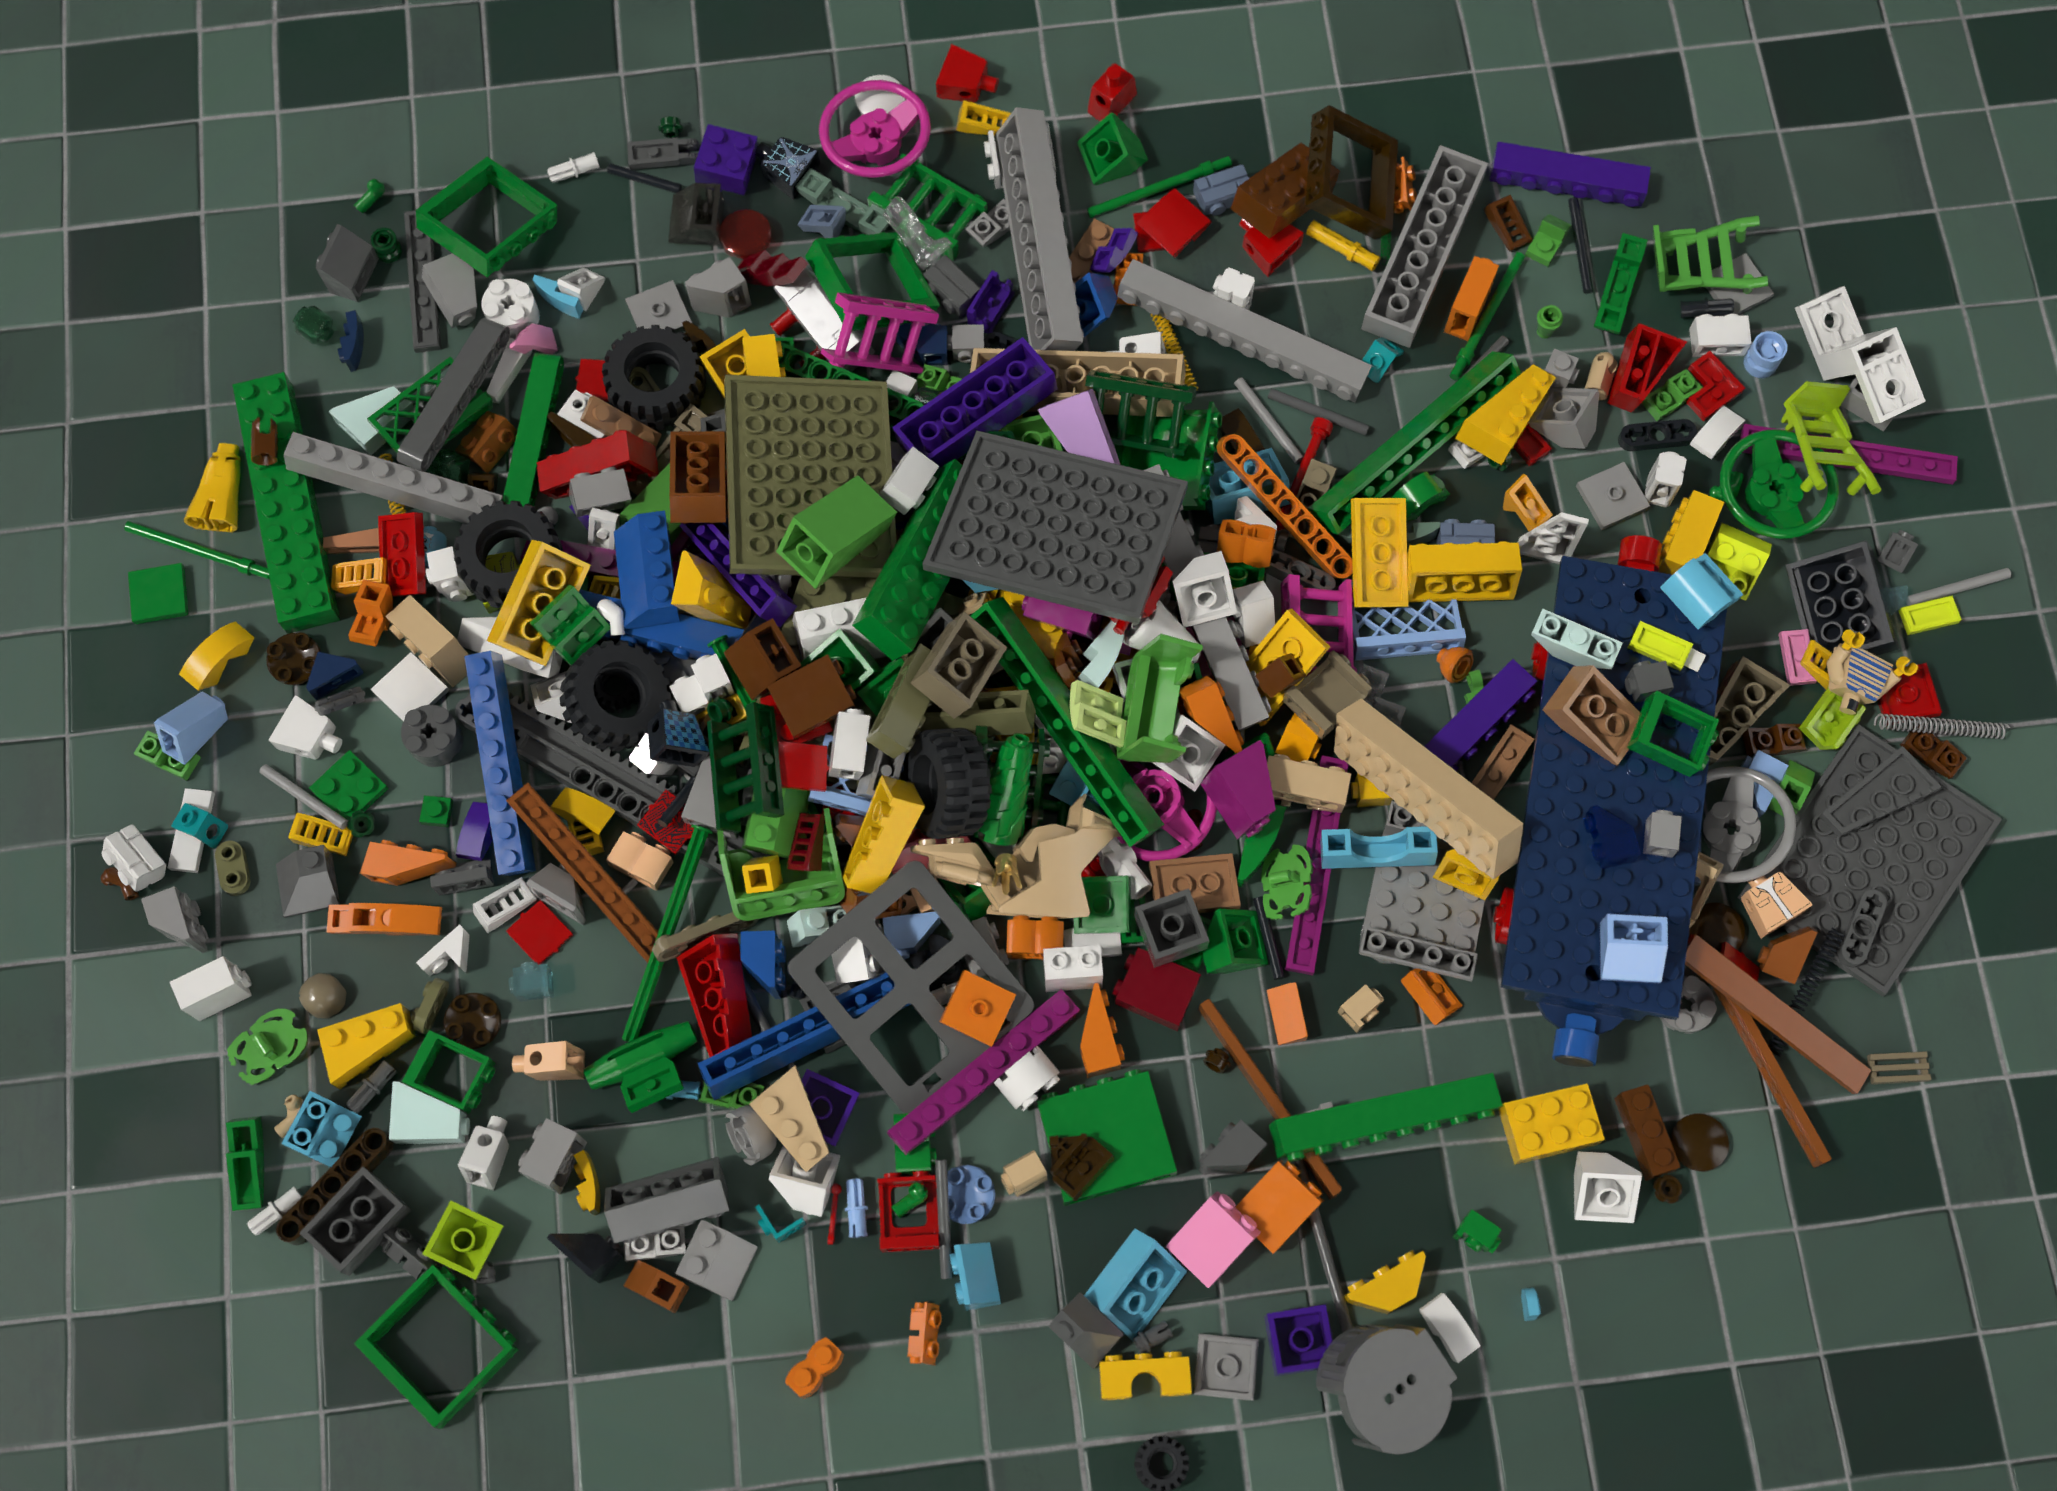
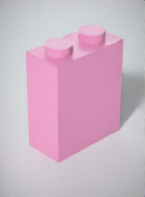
M1217 1191L1165 1247L1209 1288L1261 1232L1256 1228L1257 1224L1251 1217L1246 1214L1242 1215L1235 1208V1203L1229 1196L1220 1194Z

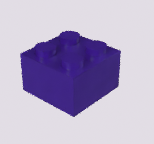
M708 124L694 165L695 183L745 195L757 157L755 156V151L758 147L757 136Z
M807 1069L802 1078L803 1086L825 1142L836 1146L860 1093Z
M1326 1304L1267 1313L1264 1319L1274 1376L1318 1370L1326 1349L1333 1342Z

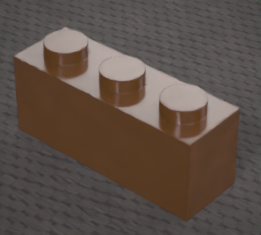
M1649 1084L1621 1092L1614 1098L1645 1181L1679 1169L1680 1164Z

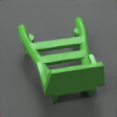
M1759 215L1738 218L1696 232L1695 228L1659 232V225H1653L1654 252L1660 292L1696 287L1742 289L1743 293L1749 294L1753 288L1767 287V276L1753 278L1751 274H1745L1743 278L1734 277L1729 232L1735 231L1736 242L1743 243L1746 240V228L1760 226ZM1717 236L1723 277H1712L1708 239ZM1697 243L1701 276H1690L1687 246ZM1676 250L1679 275H1669L1666 253L1668 256H1672Z

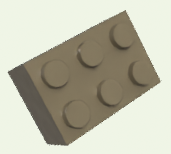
M963 612L947 624L911 681V684L955 719L973 705L1007 647L966 612Z

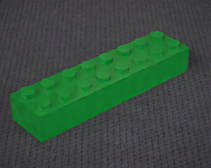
M956 459L938 468L933 476L937 478L935 483L928 491H924L923 495L925 498L916 510L914 509L852 624L856 630L892 661L913 651L951 578L923 570V561L963 466Z

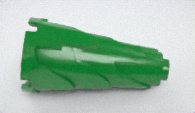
M1014 733L1013 736H1009L1005 744L1001 746L994 767L990 769L991 777L989 778L990 785H992V793H990L989 798L991 800L990 808L987 809L988 816L983 822V826L973 834L975 837L978 836L979 832L985 834L983 840L985 842L1009 846L1017 844V840L1020 839L1021 841L1028 806L1026 801L1030 785L1029 774L1034 754L1032 743L1029 741L1028 736L1021 733Z

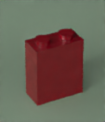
M1138 948L1135 955L1129 954L1124 969L1128 972L1124 981L1118 979L1113 991V995L1117 996L1115 1005L1178 1031L1200 981L1201 974L1173 962L1154 968L1148 951Z

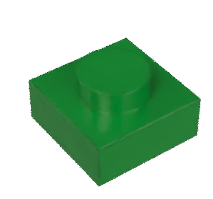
M424 795L419 822L421 825L449 827L454 801L452 798Z

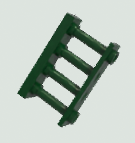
M1091 370L1087 374L1085 386L1092 387L1095 391L1102 415L1105 393L1108 390L1119 391V395H1121L1116 432L1108 431L1113 444L1164 452V455L1170 458H1179L1180 455H1185L1189 444L1179 443L1184 406L1193 402L1197 387ZM1135 394L1143 395L1147 400L1142 436L1127 434L1131 398ZM1161 399L1172 400L1171 403L1174 404L1169 441L1153 438L1157 405Z
M752 702L746 705L747 719L734 725L713 720L707 721L716 830L739 833L741 832L740 818L753 813L772 818L784 816L775 710L773 706ZM748 731L749 747L734 752L733 737ZM750 758L752 773L736 779L735 764ZM753 785L754 801L739 806L738 791Z
M976 725L975 736L984 747V754L992 755V752H999L1001 746L1006 741H993V738L988 737L987 726ZM1044 728L1038 729L1037 742H1031L1036 759L1035 764H1031L1029 776H1034L1033 786H1029L1027 796L1032 798L1031 808H1027L1025 819H1030L1031 828L1037 827L1038 822H1043V806L1039 805L1044 757H1049L1050 740H1045ZM991 760L987 762L988 769L995 765V763H991Z

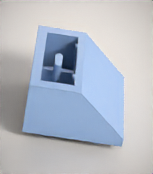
M1607 914L1600 922L1601 980L1661 983L1668 948L1667 917Z

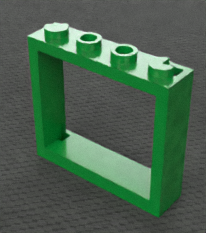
M488 156L416 209L417 229L486 277L495 271H499L512 257H517L526 246L536 242L540 235L552 229L557 223L556 203ZM488 184H491L536 216L489 253L485 254L440 221Z
M898 232L818 238L812 243V246L805 255L842 324L845 313L843 312L844 309L835 303L837 293L853 294L833 259L837 257L885 253L911 300L902 302L927 305L934 311L940 306ZM859 314V317L855 318L852 331L865 329L868 318L866 314ZM882 317L881 320H878L876 328L888 327L890 319ZM904 320V322L900 323V325L912 322H910L909 320Z
M432 1265L354 1344L434 1428L442 1429L519 1349L513 1344L516 1338L506 1328L500 1331L493 1323L496 1320L495 1316L485 1307L480 1310L473 1303L476 1297L465 1286L460 1289L453 1282L456 1277L448 1268L444 1266L440 1269ZM437 1282L503 1348L442 1412L376 1344Z

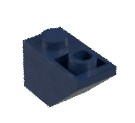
M905 323L899 326L896 342L903 349H905L912 323ZM930 323L922 326L913 358L922 366L924 364L948 365L947 325Z

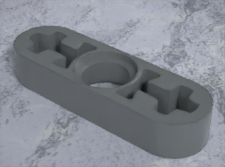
M1273 549L1271 559L1275 564L1271 562L1270 567H1265V573L1280 581H1283L1289 574L1294 575L1291 570L1299 571L1303 575V577H1300V585L1303 588L1333 590L1336 585L1334 578L1330 574Z
M1868 890L1857 900L1844 934L1846 937H1843V942H1841L1838 949V959L1844 966L1857 967L1867 958L1887 906L1886 897L1878 890ZM1870 898H1874V904L1877 906L1870 911L1869 915L1864 914L1869 908L1867 901ZM1856 922H1865L1869 926V934L1866 936L1858 934L1855 929ZM1855 941L1861 942L1855 950V954L1858 956L1854 959L1849 958L1850 953L1846 950L1851 949Z

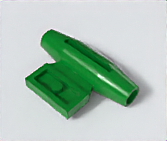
M689 1021L660 1028L611 1050L584 1068L583 1071L592 1090L622 1082L620 1087L627 1108L633 1113L684 1089L677 1067L671 1060L697 1043L698 1039Z

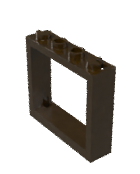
M1331 105L1326 106L1312 115L1305 206L1376 240L1393 231L1398 140ZM1333 131L1373 151L1369 212L1329 193Z

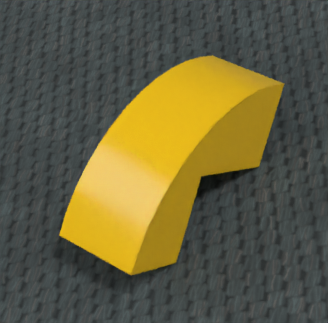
M236 621L229 623L212 633L193 651L179 675L198 691L218 684L228 660L246 655L255 637Z

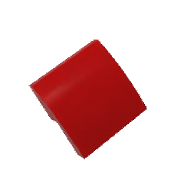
M1175 188L1161 198L1137 222L1146 233L1174 258L1178 256L1191 240L1195 242L1212 223L1210 219Z

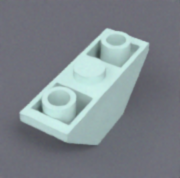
M1542 609L1531 634L1552 656L1575 666L1593 665L1595 668L1612 669L1622 646V642L1545 609Z

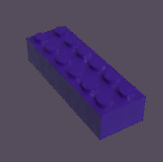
M1022 337L892 427L897 443L905 453L912 447L916 448L940 468L954 459H959L969 451L976 431L985 433L999 431L1058 389L1055 374Z

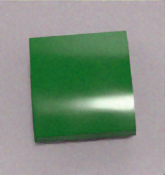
M570 584L530 622L536 631L571 666L582 653H585L610 630V625L594 607L590 606L576 588Z

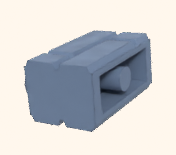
M1243 165L1194 180V195L1205 216L1209 214L1213 216L1220 215L1232 206L1238 186L1249 179Z
M1448 519L1444 523H1440L1437 545L1445 543L1470 544L1473 542L1495 543L1494 524H1487L1485 520L1460 523L1457 519Z

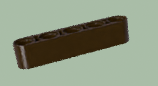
M379 1128L366 1130L278 1222L276 1232L279 1239L291 1245L305 1243L307 1240L300 1232L362 1167L373 1172L391 1153L394 1143L389 1140V1134ZM382 1136V1145L378 1149L373 1150L371 1146L372 1141L376 1137ZM361 1158V1167L357 1171L352 1172L351 1163L355 1159ZM335 1180H340V1189L332 1194L330 1192L331 1184ZM318 1201L320 1209L315 1215L311 1216L309 1208L314 1202ZM297 1223L299 1227L298 1233L290 1238L288 1230L293 1224Z

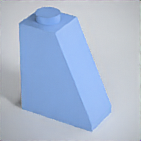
M203 691L154 722L162 752L185 765L228 720L225 703L217 696L211 697Z

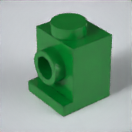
M1471 1209L1452 1238L1458 1240L1463 1237L1466 1239L1464 1243L1476 1252H1480V1250L1488 1251L1493 1254L1502 1240L1497 1237L1502 1229Z

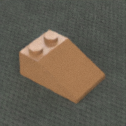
M1593 665L1573 666L1543 708V711L1562 730L1614 765H1618L1628 752L1627 746L1640 715V712Z

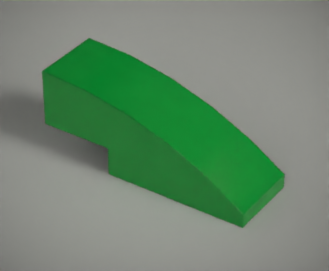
M1275 805L1276 810L1269 816L1271 821L1263 826L1262 830L1250 838L1247 835L1245 836L1237 877L1238 887L1241 888L1251 879L1264 863L1280 831L1286 807Z
M261 1116L232 1119L226 1122L229 1146L226 1160L232 1211L262 1208L264 1198V1144Z

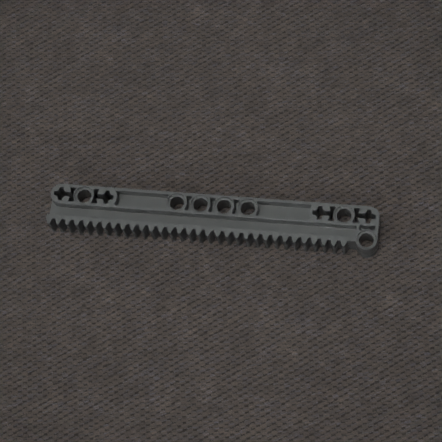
M508 690L515 739L518 740L520 738L518 742L516 741L518 758L565 786L585 793L615 810V815L638 827L637 824L648 812L649 805L654 804L665 789L674 796L679 794L675 785L669 787L666 780L660 782L655 774L651 777L650 774H646L636 765L633 766L628 758L623 760L619 753L614 755L610 748L601 750L596 748V744L593 741L590 744L582 741L584 736L581 733L575 735L570 728L568 729L565 722L559 723L556 717L550 718L549 715L537 711L536 707H531L527 700L523 702L518 695L514 697ZM469 693L466 698L457 703L455 713L463 726L476 733L474 716L471 715L473 714ZM582 776H591L587 783L578 784ZM605 789H614L611 796L607 798L601 797ZM627 803H637L636 807L633 810H624V807ZM741 827L737 840L725 836L728 851L742 848L745 834L743 827ZM713 832V834H708L699 863L724 877L722 865L718 861L720 859L718 834ZM689 839L682 845L679 852L686 854L690 842ZM747 850L752 854L753 858L773 856Z

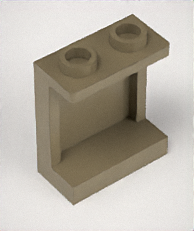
M1333 650L1329 653L1328 658L1297 687L1293 685L1285 692L1283 702L1322 740L1336 727L1337 713L1361 698L1364 701L1367 700L1372 687L1368 678L1362 673L1358 674L1343 654L1338 655Z

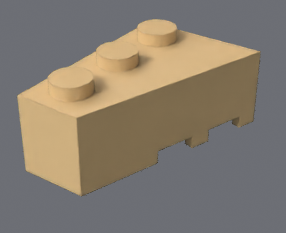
M411 595L385 616L392 624L389 628L390 631L399 640L404 637L406 640L403 643L413 654L418 652L420 660L429 669L433 667L452 687L467 676L464 656L468 655V653L457 639Z
M1281 754L1268 756L1267 765L1273 797L1275 800H1282V806L1290 807L1291 802L1307 805V809L1342 813L1346 804L1351 773H1346L1343 768L1335 766L1329 768L1319 767L1313 761H1292L1288 756Z
M796 1066L791 1068L750 1103V1106L805 1172H808L830 1153Z

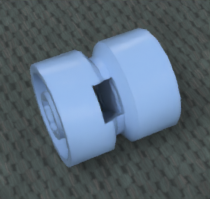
M1765 331L1757 335L1744 357V366L1747 372L1756 378H1767L1773 375L1787 353L1788 346L1786 340L1780 334L1773 331Z

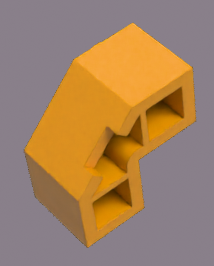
M1294 713L1286 726L1275 753L1288 756L1290 760L1297 762L1309 761L1310 758L1316 759L1322 744L1317 743L1319 737Z

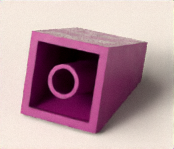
M1028 596L1024 597L1022 603L1023 616L1091 640L1097 638L1104 615Z
M1261 740L1215 766L1200 783L1237 840L1244 835L1250 838L1260 832L1262 827L1271 821L1269 816L1276 810L1264 744Z

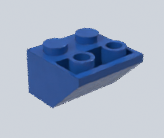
M742 931L741 961L747 973L775 999H781V990H786V975L781 967V963L786 962V947L783 946V940L778 938L776 931Z

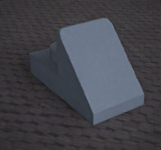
M810 205L797 225L805 232H820L824 238H835L839 236L845 226L846 209L843 206Z

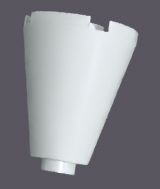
M1160 600L1156 604L1155 612L1150 617L1141 618L1139 624L1132 623L1130 630H1125L1123 638L1125 645L1141 650L1159 634L1199 644ZM1201 652L1192 658V663L1198 660Z

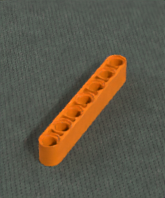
M1236 434L1222 437L1217 443V452L1228 466L1326 573L1330 574L1333 578L1349 577L1353 573L1352 558L1242 437ZM1228 440H1233L1237 445V450L1233 455L1226 451L1225 445ZM1246 460H1251L1255 464V471L1251 475L1244 471L1243 466ZM1266 479L1273 484V491L1269 495L1265 494L1262 490V483ZM1284 499L1288 500L1291 504V510L1288 514H1284L1280 510V504ZM1302 519H1305L1309 524V530L1305 534L1300 533L1298 530V524ZM1320 539H1323L1327 544V549L1323 554H1320L1316 549V544ZM1338 559L1343 560L1345 568L1340 574L1334 569V564Z

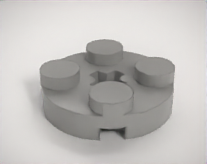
M1684 976L1681 998L1692 1002V1011L1689 1012L1687 1009L1681 1010L1680 1008L1677 1020L1659 1018L1665 1026L1673 1031L1677 1030L1684 1032V1034H1692L1702 1030L1711 1022L1717 1007L1712 991L1704 982L1700 981L1696 976Z

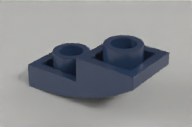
M356 310L345 312L347 323H343L346 336L340 337L342 348H338L341 363H346L351 372L356 371L358 368L364 344L363 324Z

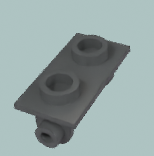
M395 1227L382 1234L385 1236L379 1244L382 1247V1252L397 1264L401 1263L405 1256L407 1260L402 1268L416 1280L432 1265L437 1266L441 1264L423 1255L426 1246H422L415 1241L409 1231Z

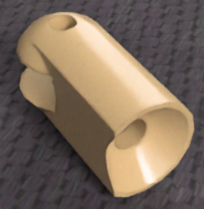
M1602 352L1595 356L1586 382L1585 389H1598L1599 400L1607 399L1617 368V361L1611 353Z

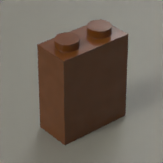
M826 655L767 686L795 739L835 719L839 711L847 712V709L856 708L853 701L857 697L850 684L844 686L840 678L844 672L837 658L831 661L829 655Z

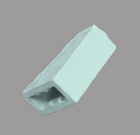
M392 386L334 407L329 413L349 436L366 452L372 455L386 441L367 421V418L401 392ZM402 401L399 411L410 412L414 407L415 401ZM384 415L377 422L382 427L394 428L395 416ZM398 417L397 429L404 427L411 418Z
M393 1082L389 1140L395 1144L465 1143V1135H469L470 1119L466 1118L464 1112L405 1084Z

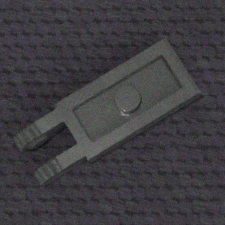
M668 138L628 142L629 169L678 166L680 164L695 165L697 153H680L679 150L684 152L696 151L699 148V141L694 138Z

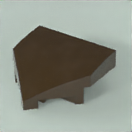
M1086 1133L1072 1137L1049 1136L1051 1147L1050 1173L1052 1174L1053 1182L1076 1202L1115 1158L1113 1154L1093 1137H1088Z

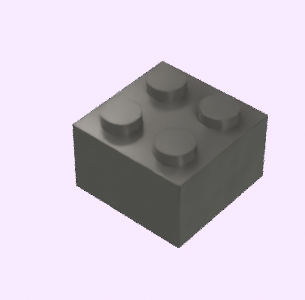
M1189 888L1135 907L1134 916L1154 968L1208 948L1209 939Z

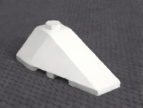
M1563 512L1559 513L1519 538L1520 554L1560 564L1562 556H1572L1588 525L1589 519Z
M497 617L462 618L457 639L462 647L477 653L494 651L502 654L503 663L546 678L559 674L563 658L554 649L546 666L535 663L487 641Z

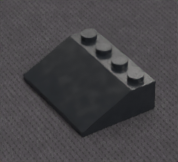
M1867 541L1785 565L1802 630L1808 629L1810 641L1815 640L1833 653L1834 647L1844 643L1842 639L1843 632L1845 630H1852L1855 633L1860 632L1865 637V641L1860 648L1875 656L1900 649L1873 549ZM1820 659L1818 665H1821L1822 659Z

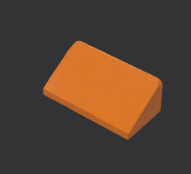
M1415 968L1401 980L1402 984L1434 1025L1439 1024L1463 1006L1438 973Z
M1296 982L1268 989L1267 996L1278 1046L1306 1041L1308 1034Z

